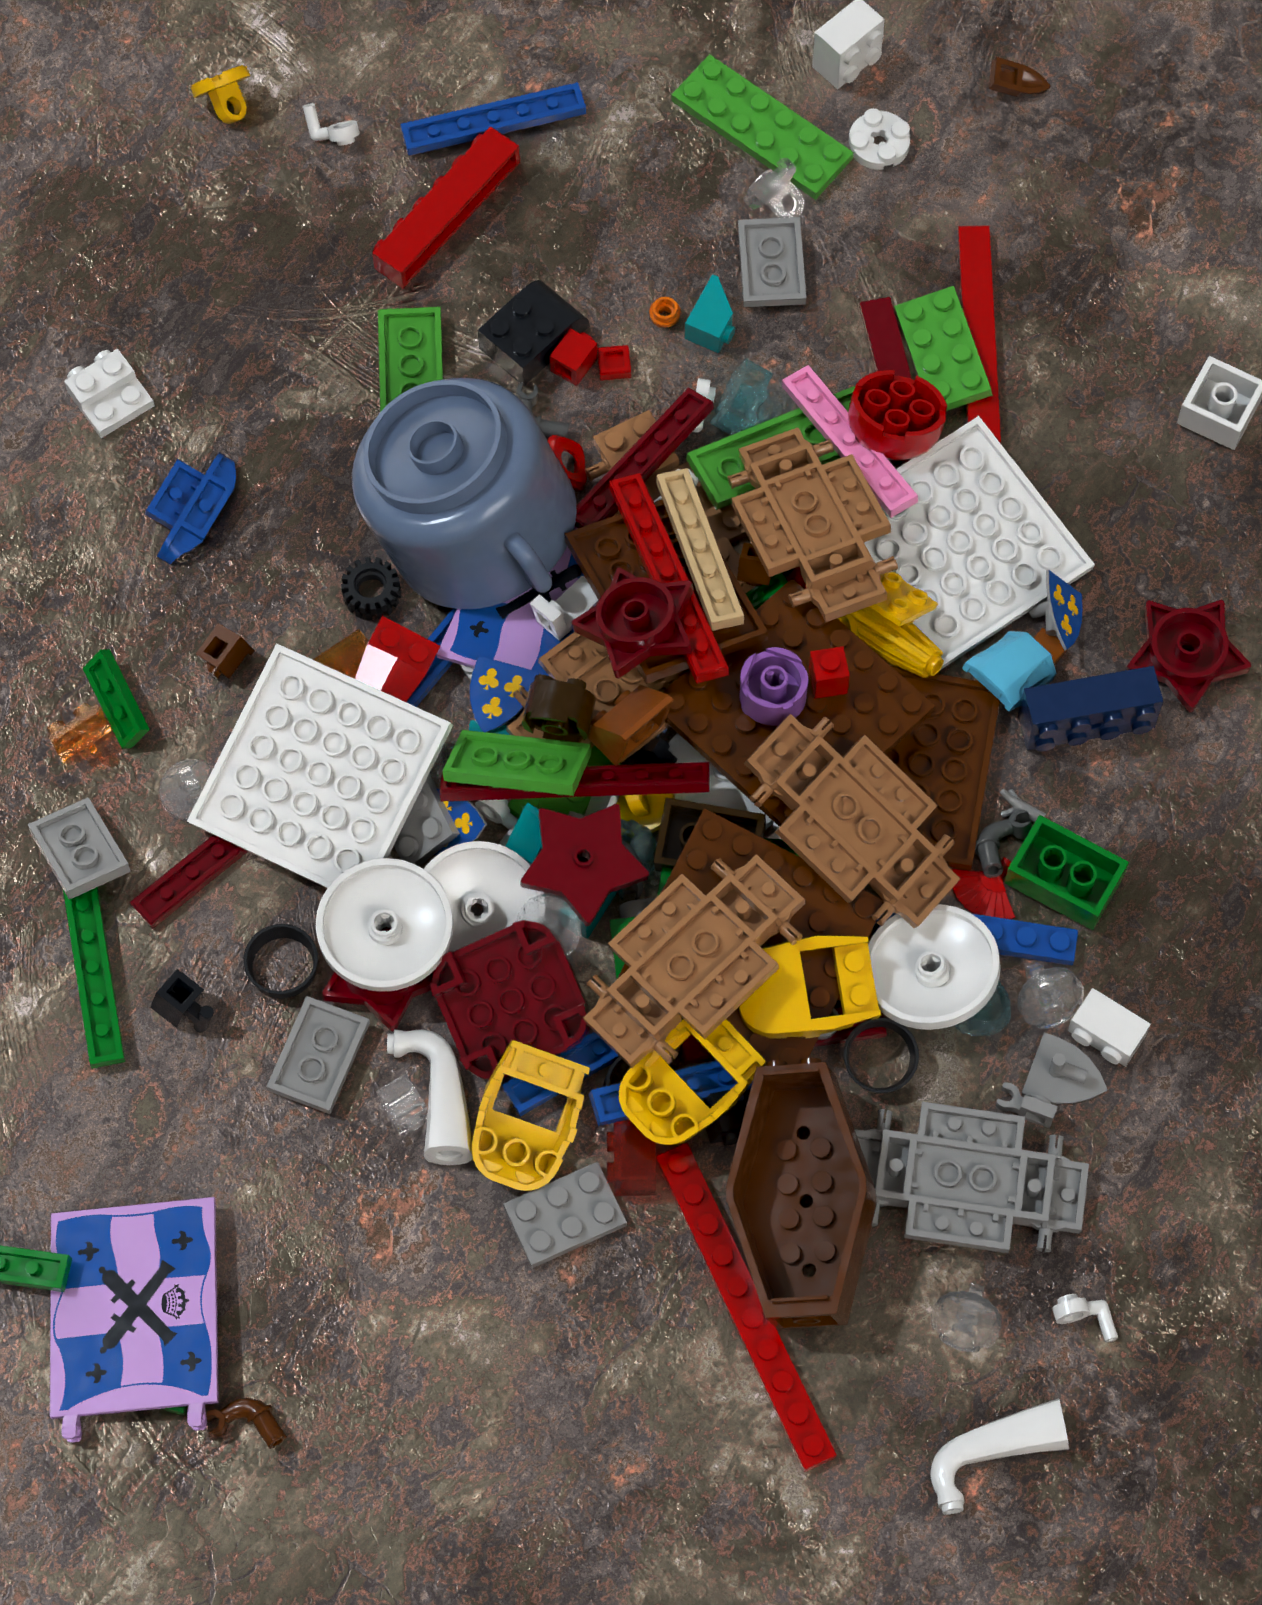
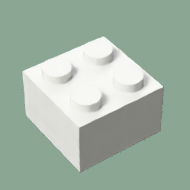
M854 0L815 31L812 67L836 89H839L846 82L851 83L857 78L862 69L867 65L875 64L881 57L885 19L865 1Z
M1209 356L1182 404L1177 424L1235 450L1262 400V380Z

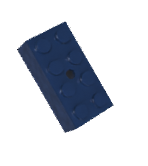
M1154 666L1024 688L1018 718L1026 750L1036 749L1039 752L1053 749L1056 745L1068 743L1070 746H1077L1095 738L1111 740L1123 733H1147L1152 728H1155L1164 701Z

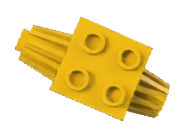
M890 571L880 575V581L887 592V600L850 613L856 621L859 638L881 658L922 678L936 675L944 663V660L941 658L943 652L913 622L919 617L935 610L938 603L928 597L927 593L923 590L917 589L904 581L895 572Z

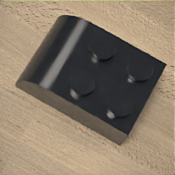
M537 280L525 286L478 329L479 349L519 383L523 382V386H525L550 363V355L571 328L578 333L584 332L590 326L589 320L543 281Z

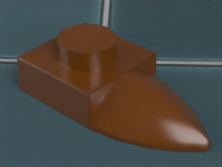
M996 57L991 62L990 90L1017 97L1020 93L1035 94L1050 89V84L1047 80L1026 65Z

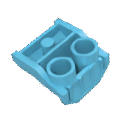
M1018 631L1007 632L998 642L970 658L962 668L965 672L971 673L998 698L1009 712L1020 706L1024 688L1050 684L1057 674L1051 653L1028 632Z

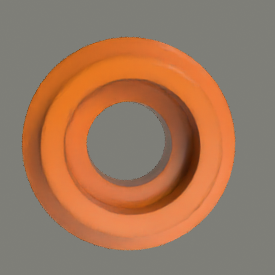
M660 297L650 306V319L659 327H671L680 319V306L670 297ZM668 312L670 315L662 316L660 313Z

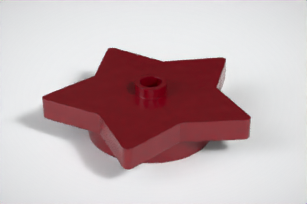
M619 567L616 569L610 588L603 593L597 605L572 620L573 630L606 647L614 675L618 679L650 656L691 654V644L681 623V618L694 591L692 582L687 580L660 583L650 578L636 577Z
M1150 600L1146 601L1144 611L1147 641L1128 663L1126 670L1154 666L1158 682L1165 683L1189 713L1194 711L1213 682L1249 673L1251 663L1228 640L1225 630V604L1223 600H1218L1198 608L1179 609Z
M614 804L583 818H576L545 808L539 809L538 819L542 850L521 878V887L557 895L566 901L584 925L590 926L611 892L648 879L649 872L622 844L619 804ZM578 857H586L589 861L580 862Z
M385 927L381 931L385 930L387 932L391 930V928ZM434 971L420 982L395 991L363 989L345 981L334 972L324 988L322 996L323 1000L327 1002L365 1005L390 1031L394 1032V1029L396 1030L412 998L431 990L430 983H432Z

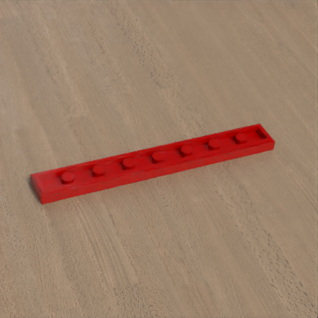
M958 226L961 307L993 394L984 399L966 404L967 423L979 416L1001 444L990 226Z
M637 473L609 481V489L649 578L660 583L689 580L641 474ZM693 591L681 618V623L692 648L691 654L683 655L696 684L727 676L729 668Z

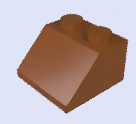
M639 685L632 692L626 690L614 702L616 706L608 713L606 710H602L593 718L588 739L617 766L664 725L674 699L668 694L643 685Z

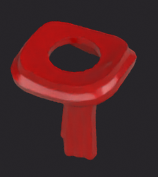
M550 436L547 441L570 479L573 489L576 491L583 490L584 484L587 481V474L585 472V456L582 446L566 437ZM563 451L570 453L574 457V473L569 472L564 467L561 459Z

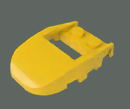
M812 936L801 938L799 941L796 939L797 943L795 945L786 941L762 948L778 963L779 969L738 1007L745 1025L752 1032L768 1038L819 1037L825 1033L852 1027L855 1023L870 1018L871 1020L878 1019L881 1011L878 1007L868 948V937ZM832 947L843 1015L811 1019L800 952Z
M683 1019L665 1039L676 1050L692 1034L737 1082L711 1108L695 1094L655 1050L642 1058L633 1068L630 1067L624 1075L619 1087L621 1108L628 1119L648 1139L664 1145L681 1144L691 1139L732 1108L753 1082L756 1067L766 1065L765 1059L727 1019L705 1040Z
M511 1040L486 1084L479 1107L471 1145L472 1157L478 1170L494 1182L522 1191L536 1190L549 1183L559 1170L563 1162L562 1157L569 1144L573 1143L577 1133L576 1125L584 1100L581 1089L584 1074L589 1075L590 1068ZM504 1074L568 1097L555 1132L492 1109Z

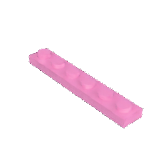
M809 365L782 380L783 389L826 440H831L836 453L841 458L851 454L854 456L880 506L890 518L918 503V495L884 454L872 449L869 451L856 440L855 435L850 429L848 411Z

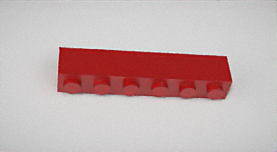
M491 126L483 135H477L469 150L454 160L451 169L444 176H439L435 180L432 189L426 196L417 199L412 211L405 218H400L395 223L392 232L385 239H381L376 243L372 251L374 269L403 289L520 163L519 145Z

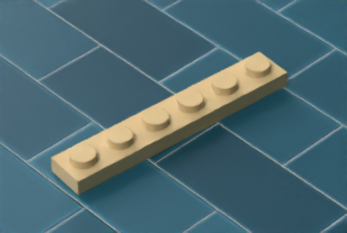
M688 468L657 474L656 483L711 630L715 631L744 624L743 611Z

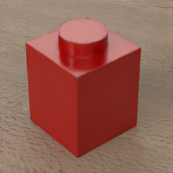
M570 328L550 355V372L578 386L597 360V343L590 335L584 332L578 333Z
M843 646L810 651L809 674L815 699L848 694L850 675Z

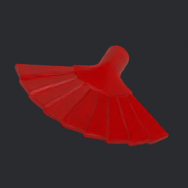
M1002 858L1003 872L1001 875L993 878L986 877L984 871L980 870L978 872L951 869L960 878L952 890L957 900L965 909L978 915L1004 919L1016 918L1003 884V878L1006 876L1011 864L1009 859Z

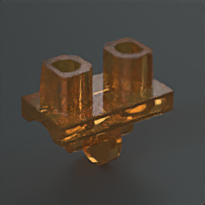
M84 702L75 708L73 712L75 719L66 725L62 720H56L47 727L49 732L47 737L62 762L85 748L91 755L97 753L98 750L94 742L112 730L98 704L92 707Z

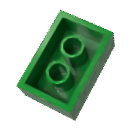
M1039 815L1011 862L1004 883L1083 926L1094 930L1123 880L1129 862Z

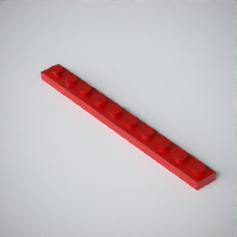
M688 1143L656 1156V1162L803 1472L805 1473L835 1459L837 1454L776 1327L765 1318L753 1279Z

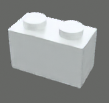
M1092 988L1071 1019L1067 1031L1072 1033L1071 1036L1078 1043L1084 1046L1091 1045L1101 1051L1102 1057L1110 1063H1120L1126 1067L1146 1037L1151 1024Z

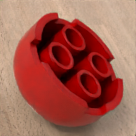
M895 370L870 373L857 382L848 409L850 429L855 435L856 440L869 451L872 449L883 453L889 460H909L928 452L940 438L946 420L947 404L943 395L935 386L919 376H916L915 380L894 375Z

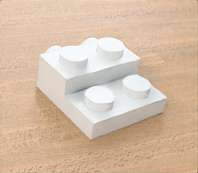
M118 349L113 352L109 350L100 352L95 357L93 364L86 368L82 366L73 368L67 375L68 379L64 380L68 394L100 438L105 437L155 406L153 399L136 378L135 371Z

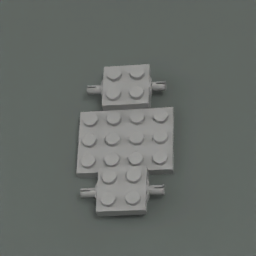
M922 1101L918 1134L890 1130L893 1112L887 1110L885 1123H883L885 1109L878 1110L876 1129L866 1131L855 1129L876 1189L877 1206L872 1226L878 1225L880 1207L889 1205L908 1208L904 1238L1001 1253H1009L1013 1224L1030 1226L1039 1230L1036 1250L1041 1252L1044 1246V1238L1046 1239L1044 1252H1051L1053 1232L1064 1231L1080 1234L1082 1231L1089 1164L1074 1162L1062 1156L1064 1137L1058 1135L1056 1148V1135L1049 1136L1048 1153L1021 1150L1025 1116Z

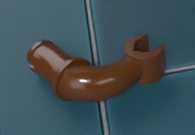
M249 1397L236 1399L220 1411L209 1410L206 1412L207 1424L213 1419H219L218 1426L209 1432L213 1437L223 1435L229 1427V1422L245 1418L248 1424L255 1426L269 1449L278 1446L287 1438L271 1413L273 1410L272 1406L266 1405L261 1400Z

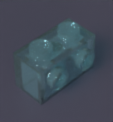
M745 358L731 374L709 423L729 435L753 427L758 418V414H756L757 408L764 403L770 390L767 389L773 373Z

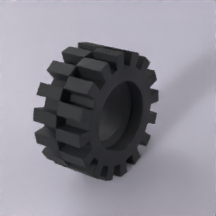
M365 557L364 564H361L359 559L354 561L355 568L350 565L346 568L347 575L343 574V584H341L345 605L347 604L348 610L351 613L355 611L358 618H362L363 614H365L366 620H372V615L377 614L379 620L383 612L390 615L393 612L392 606L397 608L399 604L398 598H401L400 581L396 569H392L391 563L388 561L382 564V559L376 557L375 562H371L370 557ZM367 580H378L383 584L384 589L380 595L368 598L360 594L359 587Z

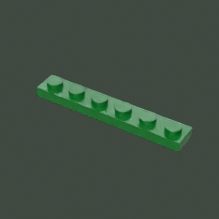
M98 887L70 900L63 890L90 1066L93 1069L124 1063L126 1061Z

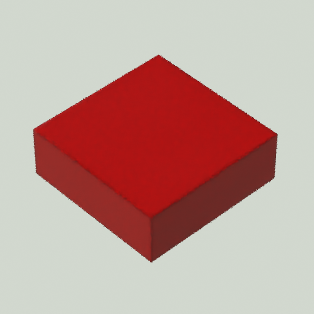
M629 345L597 348L600 381L631 378Z

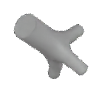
M1006 789L1000 791V794L1012 806L1008 810L1001 811L1003 818L1010 816L1017 810L1028 811L1029 819L1033 822L1037 820L1039 815L1045 817L1046 813L1024 802L1013 789H1010L1008 792Z

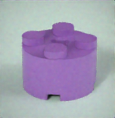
M771 647L766 648L764 652L754 653L745 661L741 670L739 696L742 711L761 724L776 726L790 714L796 718L804 709L807 699L808 674L801 659L795 653L784 648Z

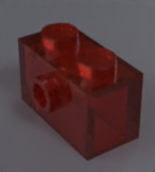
M629 1119L615 1122L614 1131H607V1152H614V1162H607V1183H614L615 1196L656 1195L655 1142L644 1136Z

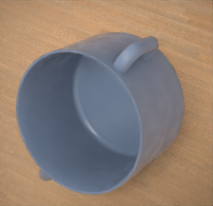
M450 378L427 382L413 387L392 400L379 413L365 433L355 455L352 469V489L358 511L403 579L421 597L444 607L477 609L506 602L524 593L531 587L540 593H545L552 587V578L549 572L567 548L565 533L573 531L576 522L575 492L570 479L532 413L511 391L496 383L476 378Z

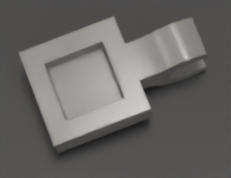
M1004 1082L1001 1090L1009 1093L1012 1099L1010 1101L997 1099L995 1106L1001 1111H1011L1017 1113L1018 1116H1025V1120L1050 1129L1058 1106L1051 1104L1052 1102L1048 1098L1040 1095H1032V1097L1025 1095L1022 1097L1019 1089L1014 1084Z

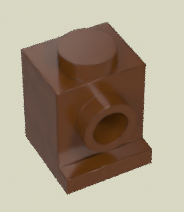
M218 623L195 655L205 663L202 669L216 679L220 675L230 679L247 654L252 656L255 650L240 635Z

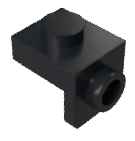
M656 736L622 763L620 762V764L676 763L678 759L668 750L670 745L665 740Z

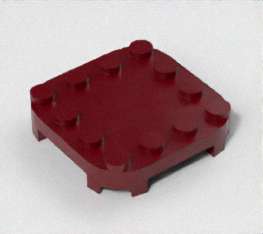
M526 920L512 923L513 925L456 951H449L442 957V962L434 970L432 983H430L432 996L436 997L461 1057L459 1060L466 1070L480 1078L490 1079L511 1040L557 1056L581 1043L590 1032V1027L583 1019L590 1012L588 1003L564 947L555 932L542 923ZM504 1074L503 1079L511 1076Z

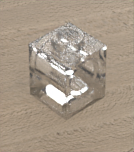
M407 1074L400 1076L376 1091L381 1106L399 1134L406 1130L413 1132L425 1124V1119H427L428 1115L427 1106Z

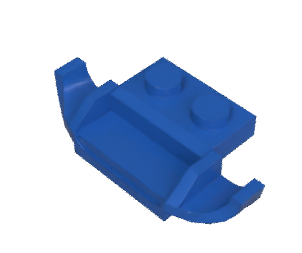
M219 452L205 475L184 462L176 460L144 514L171 530L157 555L158 558L171 565L178 557L192 551L203 542L234 491L236 467L233 460Z

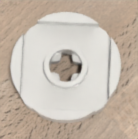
M875 108L868 109L863 116H860L853 123L849 132L848 142L850 149L854 152L853 157L862 166L873 170H882L884 166L894 164V167L900 164L909 151L910 127L907 122L893 113L880 111ZM882 136L887 142L881 141L879 145L875 144L874 137Z

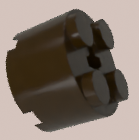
M536 675L534 682L530 684L522 726L532 734L534 733V728L543 731L542 738L579 742L580 736H582L586 740L596 698L586 689L587 683L582 680L569 678L567 682L554 680L547 675Z

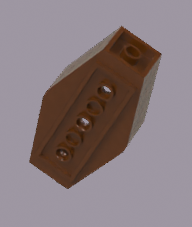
M805 1058L801 1060V1064L787 1065L786 1061L781 1060L769 1061L766 1063V1066L756 1067L726 1184V1201L765 1318L777 1329L847 1325L877 1206L876 1189L838 1080L828 1064L822 1062L819 1058ZM804 1127L809 1128L810 1136L804 1140L798 1137L799 1130ZM804 1196H811L813 1198V1204L809 1208L801 1206V1199ZM814 1265L816 1273L812 1277L804 1276L803 1270L805 1266Z

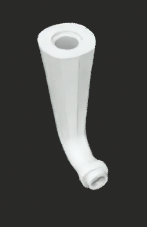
M394 1029V1034H387V1054H394V1058H400L407 1053L417 1052L424 1055L430 1062L428 1115L424 1148L425 1159L428 1162L440 1165L468 1163L473 1159L470 1121L458 1062L451 1046L441 1035L429 1030L402 1031Z
M1058 1398L982 1425L955 1437L941 1447L933 1459L930 1476L938 1497V1508L942 1509V1513L948 1515L964 1510V1495L956 1488L954 1480L956 1472L963 1465L1028 1453L1069 1450L1060 1399Z

